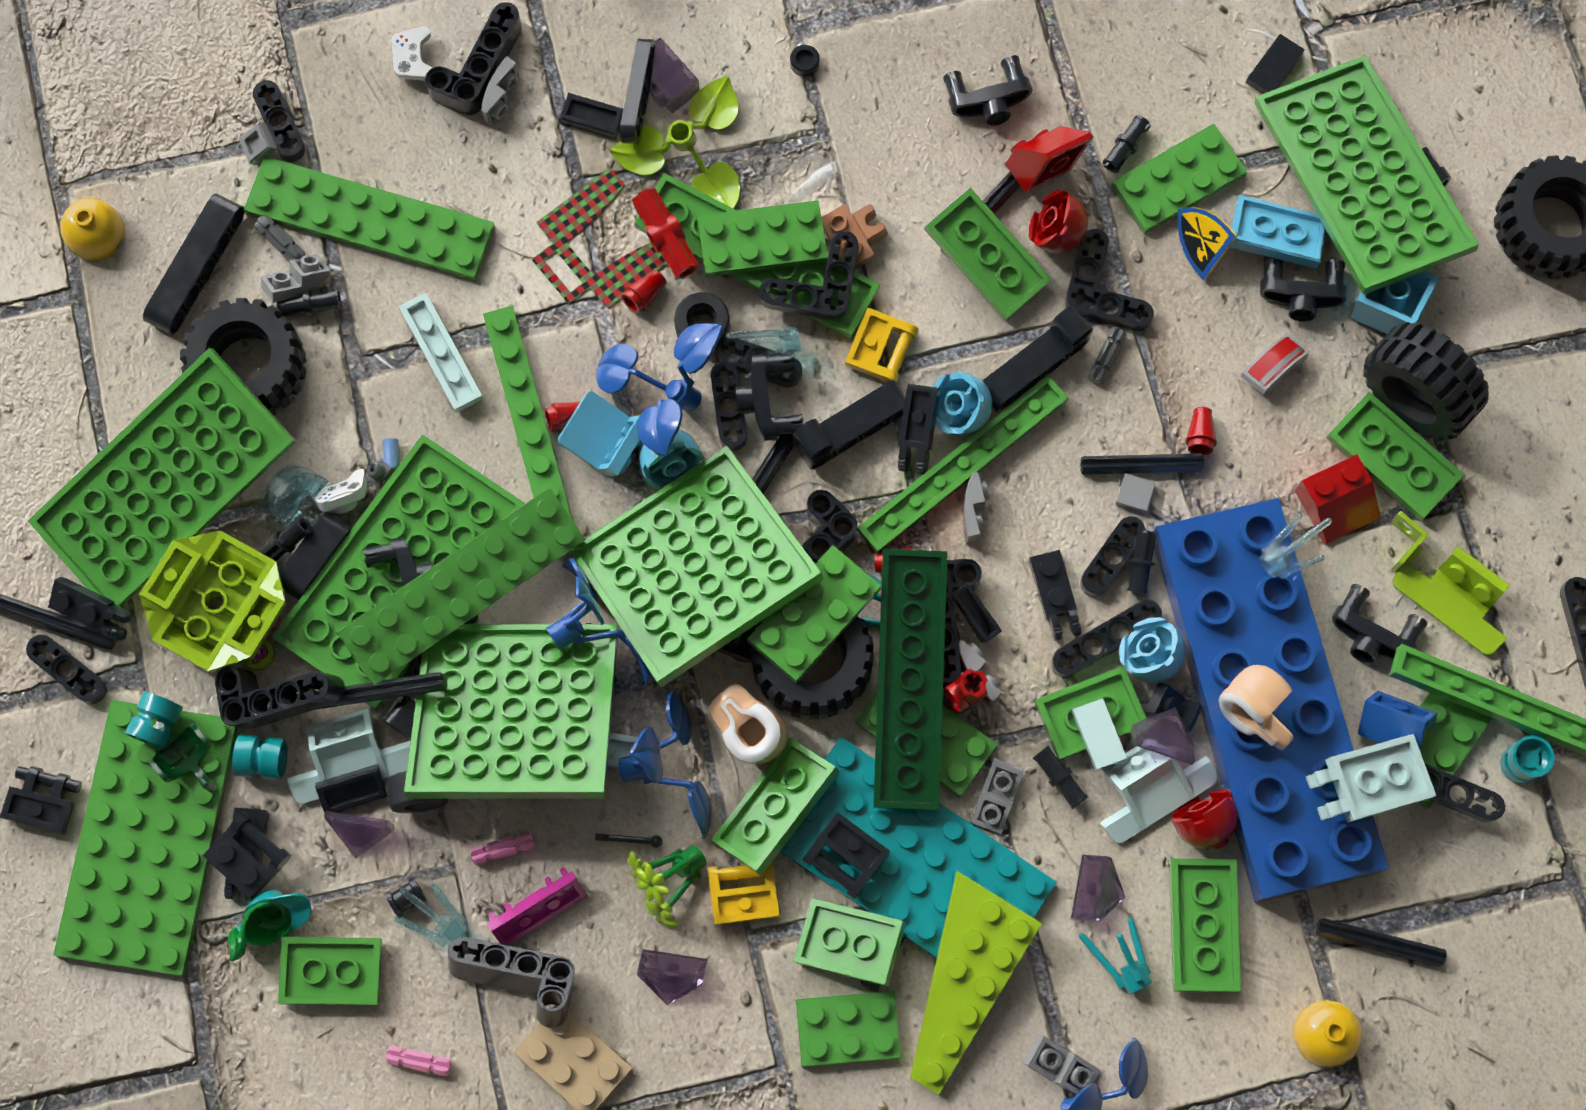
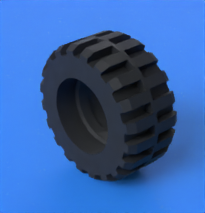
M1558 155L1548 156L1545 161L1540 158L1534 160L1528 167H1523L1515 175L1497 202L1494 227L1500 229L1496 234L1498 243L1505 244L1506 248L1503 252L1508 258L1513 256L1518 261L1515 265L1522 270L1525 267L1532 269L1531 274L1540 277L1543 273H1546L1549 279H1559L1562 274L1566 278L1576 276L1579 271H1586V161L1584 160L1582 163L1576 162V157L1567 155L1563 160H1560ZM1551 197L1569 204L1580 218L1582 234L1577 237L1566 238L1546 231L1534 215L1533 200Z
M236 298V303L232 304L227 299L219 302L220 307L214 310L208 307L203 311L205 316L201 320L195 318L190 324L193 331L192 333H185L182 340L186 346V349L182 348L180 350V360L184 364L181 367L182 373L209 348L214 349L221 357L225 349L236 341L247 338L266 341L271 347V356L266 368L257 377L244 383L273 416L277 414L275 409L279 406L285 409L291 403L289 396L291 394L298 395L302 388L298 380L305 379L306 369L303 364L307 362L306 353L302 347L303 344L286 316L283 317L280 310L273 305L267 307L264 301L254 299L252 304L249 303L247 298Z
M1416 322L1394 326L1365 358L1363 376L1366 378L1367 387L1373 391L1372 394L1415 432L1421 433L1423 437L1434 438L1437 441L1457 438L1488 403V382L1484 380L1485 375L1476 366V361L1471 356H1468L1464 352L1465 349L1459 344L1453 343L1450 337L1444 333L1436 332V329L1430 326L1423 327L1421 323Z
M857 616L837 638L843 652L841 667L835 676L820 683H805L802 681L795 683L751 646L754 677L756 683L761 687L762 694L767 700L771 699L774 702V707L780 711L785 709L791 712V716L800 718L801 715L809 716V720L819 719L820 715L826 714L829 718L837 715L838 710L842 708L848 709L853 705L856 697L862 695L872 673L874 644L872 636L869 635V627L866 621Z

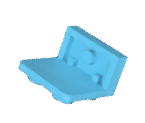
M587 392L558 437V443L605 476L622 474L631 463L632 458L629 456L635 446L639 447L643 443L637 431L640 415L629 417L596 393Z

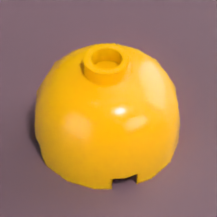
M84 198L72 203L64 212L60 222L61 235L68 249L73 254L88 261L103 260L113 255L117 251L116 247L125 237V224L118 211L106 201L97 198Z
M1323 1000L1312 1003L1299 1013L1294 1022L1293 1037L1304 1059L1315 1066L1330 1068L1343 1065L1355 1056L1361 1045L1362 1029L1359 1019L1350 1008L1340 1002Z

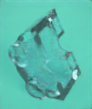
M290 464L271 478L262 493V501L271 518L282 526L288 527L302 513L300 510L301 500L306 496H313L315 498L329 481L306 467Z

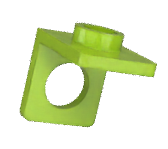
M1402 511L1392 519L1391 523L1415 543L1392 567L1393 571H1396L1405 561L1411 564L1423 551L1419 545L1429 535ZM1403 523L1407 524L1412 530L1408 529Z

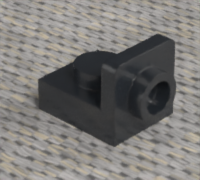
M1158 683L1145 711L1166 728L1190 733L1203 706L1197 701L1185 699L1170 685Z

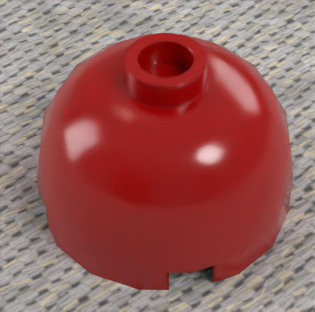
M1063 190L1053 191L1041 202L1045 206L1040 214L1035 211L1031 218L1029 239L1037 247L1054 254L1068 252L1084 241L1087 235L1088 213L1080 200Z
M1224 789L1209 792L1211 799L1201 801L1197 797L1173 813L1174 819H1171L1177 833L1190 846L1198 848L1210 847L1211 850H1217L1229 843L1228 838L1235 832L1239 819L1235 802L1229 790Z

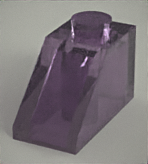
M661 38L655 41L651 78L653 93L651 95L659 107H666L673 114L690 101L699 91V80Z

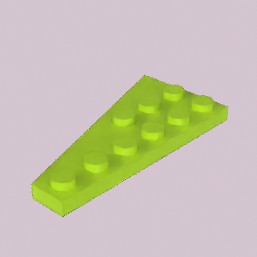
M959 871L956 872L910 1075V1078L937 1095L942 1091L1042 925L1035 918Z

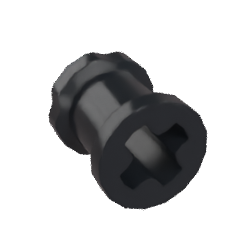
M413 876L408 878L407 884L396 891L384 893L389 905L398 918L403 917V912L415 904L427 902L425 894Z

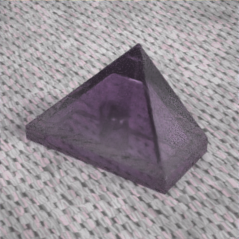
M1176 707L1132 725V745L1190 765L1194 764V743Z
M325 811L324 815L325 820L355 859L391 834L395 826L390 820Z
M1082 854L1071 919L1101 922L1126 896L1111 857Z
M643 949L637 976L666 1005H669L703 985L707 959Z

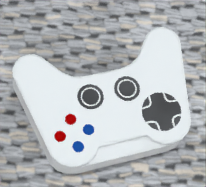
M427 26L413 28L393 35L391 40L393 66L398 78L425 81L426 73L431 69L430 66L423 63L421 55L423 44L431 38V32Z
M360 469L342 482L330 486L315 485L309 489V492L321 511L329 512L334 510L335 513H346L354 509L358 504L357 501L365 497L368 478L365 471Z

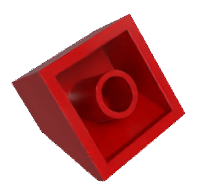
M1059 126L1051 131L1045 129L1028 142L1022 140L1015 144L1010 150L1012 154L1005 165L1025 192H1028L1069 172L1094 136L1088 131Z
M1358 454L1303 479L1294 490L1324 545L1381 517L1373 481Z

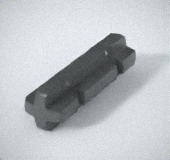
M261 216L257 219L255 228L262 235L266 234L265 238L282 255L285 253L284 257L289 262L290 260L305 256V252L298 245L294 246L295 242L278 225L274 226L276 223L271 218Z
M1118 327L1111 328L1107 340H1105L1088 375V379L1098 385L1103 384L1108 374L1107 371L1110 370L1120 346H1122L1125 340L1126 332Z

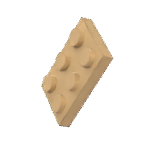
M569 1010L564 1023L558 1027L548 1028L539 1023L514 1051L516 1055L576 1110H597L633 1070L632 1067Z

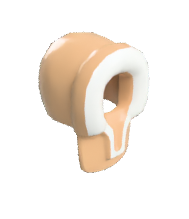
M1252 665L1245 668L1220 695L1219 705L1222 714L1240 732L1246 735L1257 734L1269 745L1275 746L1279 750H1284L1293 740L1292 733L1272 714L1292 692L1290 685L1281 675L1267 666Z
M740 684L729 686L710 704L709 713L721 729L725 745L740 761L750 764L769 763L777 758L785 749L788 731L782 718L773 709L757 701Z

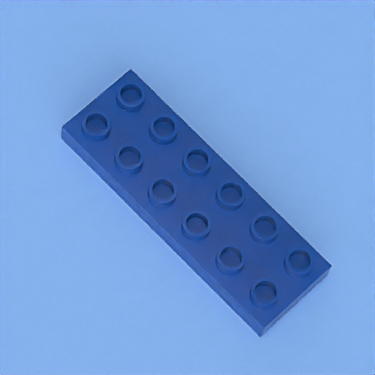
M1279 498L1156 526L1153 531L1156 533L1154 548L1176 626L1185 643V658L1197 700L1203 706L1201 714L1221 785L1224 790H1229L1237 808L1239 823L1235 834L1254 902L1267 901L1375 875L1389 869L1374 816L1347 823L1345 814H1341L1321 821L1317 808L1339 800L1333 782L1310 789L1306 776L1314 774L1316 771L1327 769L1326 759L1354 751ZM1264 665L1281 675L1292 689L1288 697L1272 713L1293 735V740L1284 750H1279L1275 746L1269 745L1257 734L1246 735L1240 732L1221 712L1219 705L1220 695L1229 687L1234 678L1249 666Z

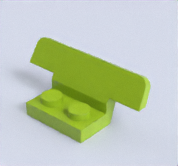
M1459 546L1447 557L1430 579L1407 561L1400 566L1392 580L1395 589L1481 654L1490 655L1494 653L1508 638L1482 618L1491 606L1505 593L1510 584Z

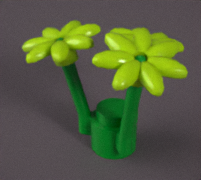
M690 845L685 850L679 848L672 854L651 863L647 861L641 863V860L637 859L634 852L631 851L627 861L633 869L631 875L636 878L637 888L646 891V899L644 900L647 907L646 911L656 916L658 923L663 922L668 929L674 930L679 924L671 918L672 907L689 886L701 877L699 871L707 865L704 854L695 845ZM672 862L670 869L664 873L654 875L653 869ZM674 874L681 878L687 877L671 898L665 902L662 894L667 895L670 893L669 889L664 886L665 880Z

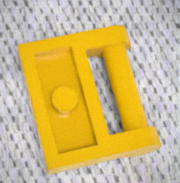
M867 307L845 360V366L876 377L884 383L893 380L897 383L900 377L898 372L911 340L916 338L919 329L911 323ZM893 330L898 332L900 337L889 364L885 368L878 364Z
M773 862L762 874L765 877V885L720 890L719 882L760 877V875L746 865L718 869L717 866L707 867L715 926L780 917Z

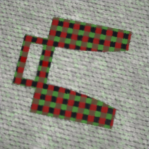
M611 168L536 222L552 241V244L531 260L568 304L591 288L603 304L609 308L621 299V295L625 292V287L652 273L654 270L659 271L667 265L661 253H657L650 242L626 254L596 275H593L566 243L592 222L625 185ZM555 252L559 254L582 282L571 292L544 261Z

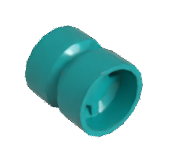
M144 691L136 707L139 715L131 718L125 734L164 750L172 734L169 726L177 723L183 707L164 697ZM151 719L157 721L153 727L150 726L152 723Z
M240 734L237 737L233 751V775L254 778L259 774L265 780L281 781L287 765V740L267 737L264 742H261L258 736Z
M1533 735L1526 736L1504 750L1500 759L1501 771L1513 783L1520 785L1529 784L1551 770L1555 760L1554 751L1543 738Z

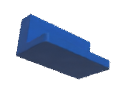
M1377 691L1365 700L1358 734L1378 743L1414 734L1421 751L1425 732L1435 725L1438 713Z

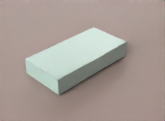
M1103 698L1072 710L1095 771L1127 759Z

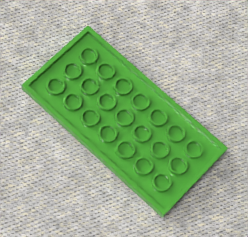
M1366 55L1255 97V106L1363 295L1477 251L1478 242Z
M209 348L38 510L28 522L86 588L115 601L114 604L122 607L145 586L174 539L199 535L292 447L296 440L214 349Z
M422 434L271 638L318 671L340 677L345 686L370 683V680L336 632L403 587L399 564L396 565V562L367 568L363 549L390 544L391 540L404 537L416 565L432 562L434 566L525 503ZM414 659L383 680L401 678ZM384 700L365 703L378 710Z
M111 700L53 956L185 977L209 862L202 855L214 843L238 728L224 724L220 716L182 711L177 723L169 726L172 734L166 747L174 742L192 723L211 742L212 745L209 752L199 764L200 768L217 788L212 793H209L202 788L200 782H198V777L192 771L187 772L174 781L164 782L149 763V760L163 749L151 746L125 734L131 718L139 715V711L136 708L138 704ZM151 719L152 723L150 726L153 727L157 721ZM198 745L188 755H186L183 752V750L180 749L179 753L184 758L176 765H174L172 769H174L182 762H184L188 757H190L196 751Z

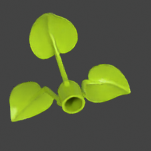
M725 76L708 83L691 99L688 107L689 116L693 121L701 124L684 120L673 122L668 129L665 145L664 138L657 129L651 126H643L639 144H624L620 141L610 149L614 159L624 169L640 176L653 175L664 167L665 158L663 152H667L671 144L679 151H689L703 172L693 178L690 186L734 209L740 197V182L735 170L729 164L721 161L714 163L707 169L694 148L697 138L693 129H705L707 125L713 130H723L735 122L739 113V104L730 78Z

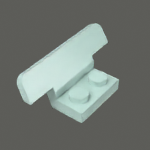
M369 708L308 726L306 728L309 750L316 770L287 778L294 799L299 803H307L319 799L315 788L316 782L378 764L382 777L385 779L394 774L407 771L411 741L380 750L375 737L373 719Z
M1156 735L1152 736L1125 753L1127 757L1125 761L1102 769L1105 778L1122 795L1126 806L1100 823L1113 841L1117 843L1125 842L1212 787L1217 781V774L1211 760L1204 756L1182 770L1176 756Z

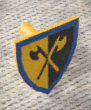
M1195 207L1178 209V231L1182 248L1187 260L1204 281L1236 239L1237 235L1218 215L1208 210Z

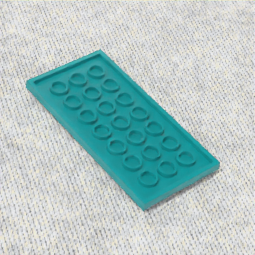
M841 736L825 758L840 773L780 851V853L865 911L904 921L906 923L904 933L907 935L906 939L935 959L938 956L957 871L1033 918L1057 883V881L941 803H939V811L873 808L875 759ZM837 812L890 851L855 900L847 894V889L815 865L811 864L809 866L802 860ZM826 845L820 852L855 880L862 873Z

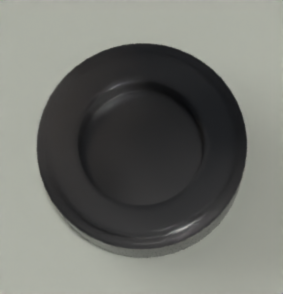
M800 45L793 49L790 54V67L795 74L808 77L818 70L820 56L814 47Z

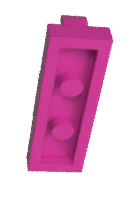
M561 868L560 872L563 877L555 882H552L549 877L545 878L547 887L528 895L525 899L515 904L513 908L506 902L504 904L506 912L496 917L493 912H490L489 919L491 921L487 925L497 941L503 945H510L587 897L572 871L568 873L565 868Z

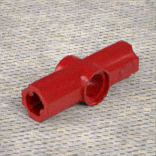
M647 188L639 192L632 199V204L646 227L645 230L653 248L657 253H661L676 280L691 276L699 269V264L685 241V234L678 220L673 214L670 215L655 188Z
M970 668L963 672L956 681L944 688L947 696L944 703L950 711L963 714L976 702L987 696L985 686L988 679L984 673Z

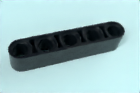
M217 193L209 198L143 312L144 322L172 335L179 330L240 226L245 214L244 206Z

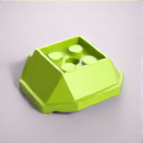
M222 531L174 539L139 594L152 640L208 673L252 660L287 604L277 562ZM216 596L224 597V603L219 609H209V602L212 598Z

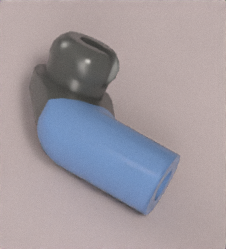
M384 439V457L374 464L370 463L367 473L375 481L386 480L400 465L398 439Z

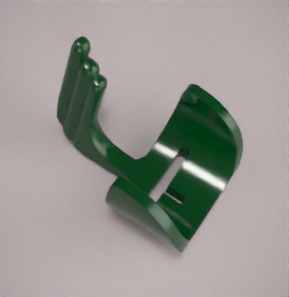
M193 723L174 742L149 760L152 768L164 782L174 781L187 772L192 771L198 777V782H200L203 789L209 793L217 789L212 780L199 766L212 744ZM198 745V748L190 757H188L184 762H182L180 765L172 769L174 765H176L184 758L179 753L180 749H182L183 752L186 755H188Z

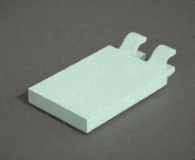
M1414 734L1330 757L1325 760L1327 769L1316 771L1314 774L1306 776L1310 789L1333 782L1339 800L1317 808L1321 821L1345 814L1347 823L1436 796Z

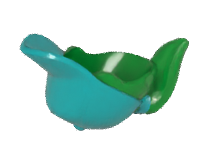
M278 890L266 891L254 898L246 907L242 915V922L232 928L228 935L230 961H236L243 957L247 945H270L302 926L311 914L309 898L303 894L293 893L285 895Z

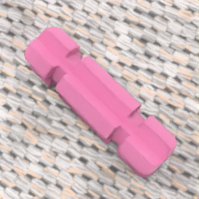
M527 831L517 834L516 838L510 836L487 843L488 846L486 847L483 845L470 849L473 863L481 865L488 863V859L495 861L518 854L517 851L519 850L522 852L532 850L535 844L532 834Z
M389 1046L386 1054V1062L388 1064L396 1066L403 1064L405 1068L427 1073L434 1071L433 1074L448 1076L451 1068V1060L449 1058L440 1056L434 1058V1055L409 1049L404 1051V1048Z

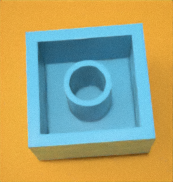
M1424 271L1365 295L1360 292L1351 318L1386 334L1399 324L1408 322L1419 323L1433 296L1439 276Z

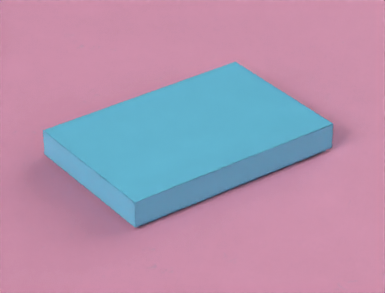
M1242 195L1238 196L1231 226L1237 237L1230 245L1231 248L1318 269L1326 229L1317 214Z

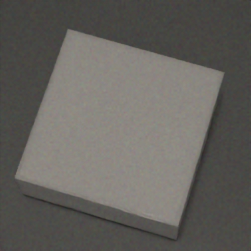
M258 122L239 138L249 163L253 165H258L262 162L264 156L268 157L277 149L266 123Z
M1125 473L1115 505L1146 514L1155 482Z

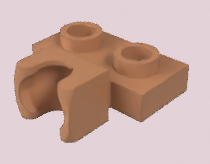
M843 204L821 217L823 228L830 240L840 231H848L856 236L858 251L854 270L876 258L870 246L885 238L888 234L883 223L875 226L868 225L877 215L871 204L852 215L847 206ZM842 241L841 245H836L840 247V258L845 261L847 249L851 248L848 246V241Z

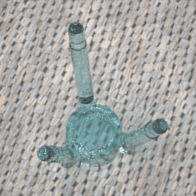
M796 327L778 330L729 332L726 334L728 339L747 338L744 341L753 344L774 342L776 353L790 354L801 351ZM751 372L744 376L745 381L751 379Z
M1297 514L1270 545L1261 550L1263 555L1259 557V561L1264 570L1273 578L1279 575L1284 579L1295 571L1323 561L1324 555H1318L1293 565L1290 564L1294 561L1291 553L1332 523L1330 518L1316 525L1288 547L1284 545L1277 547L1302 519V515Z
M432 884L431 889L452 917L448 914H445L443 917L439 916L407 889L401 888L400 893L437 923L434 930L438 934L402 917L398 918L396 916L394 918L395 922L436 941L443 948L446 944L450 945L454 939L463 937L469 929L464 924L466 918L455 909L436 884Z

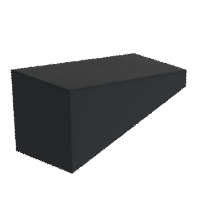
M968 582L951 594L980 643H987L1002 632Z

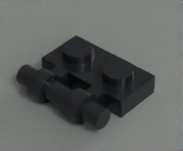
M18 766L15 771V778L24 780L23 787L19 789L9 786L0 818L65 835L75 803L63 800L67 791L78 794L81 790L82 782L71 779V776L59 773L54 775L43 772V769L31 766L26 768ZM39 784L52 787L50 796L35 793Z

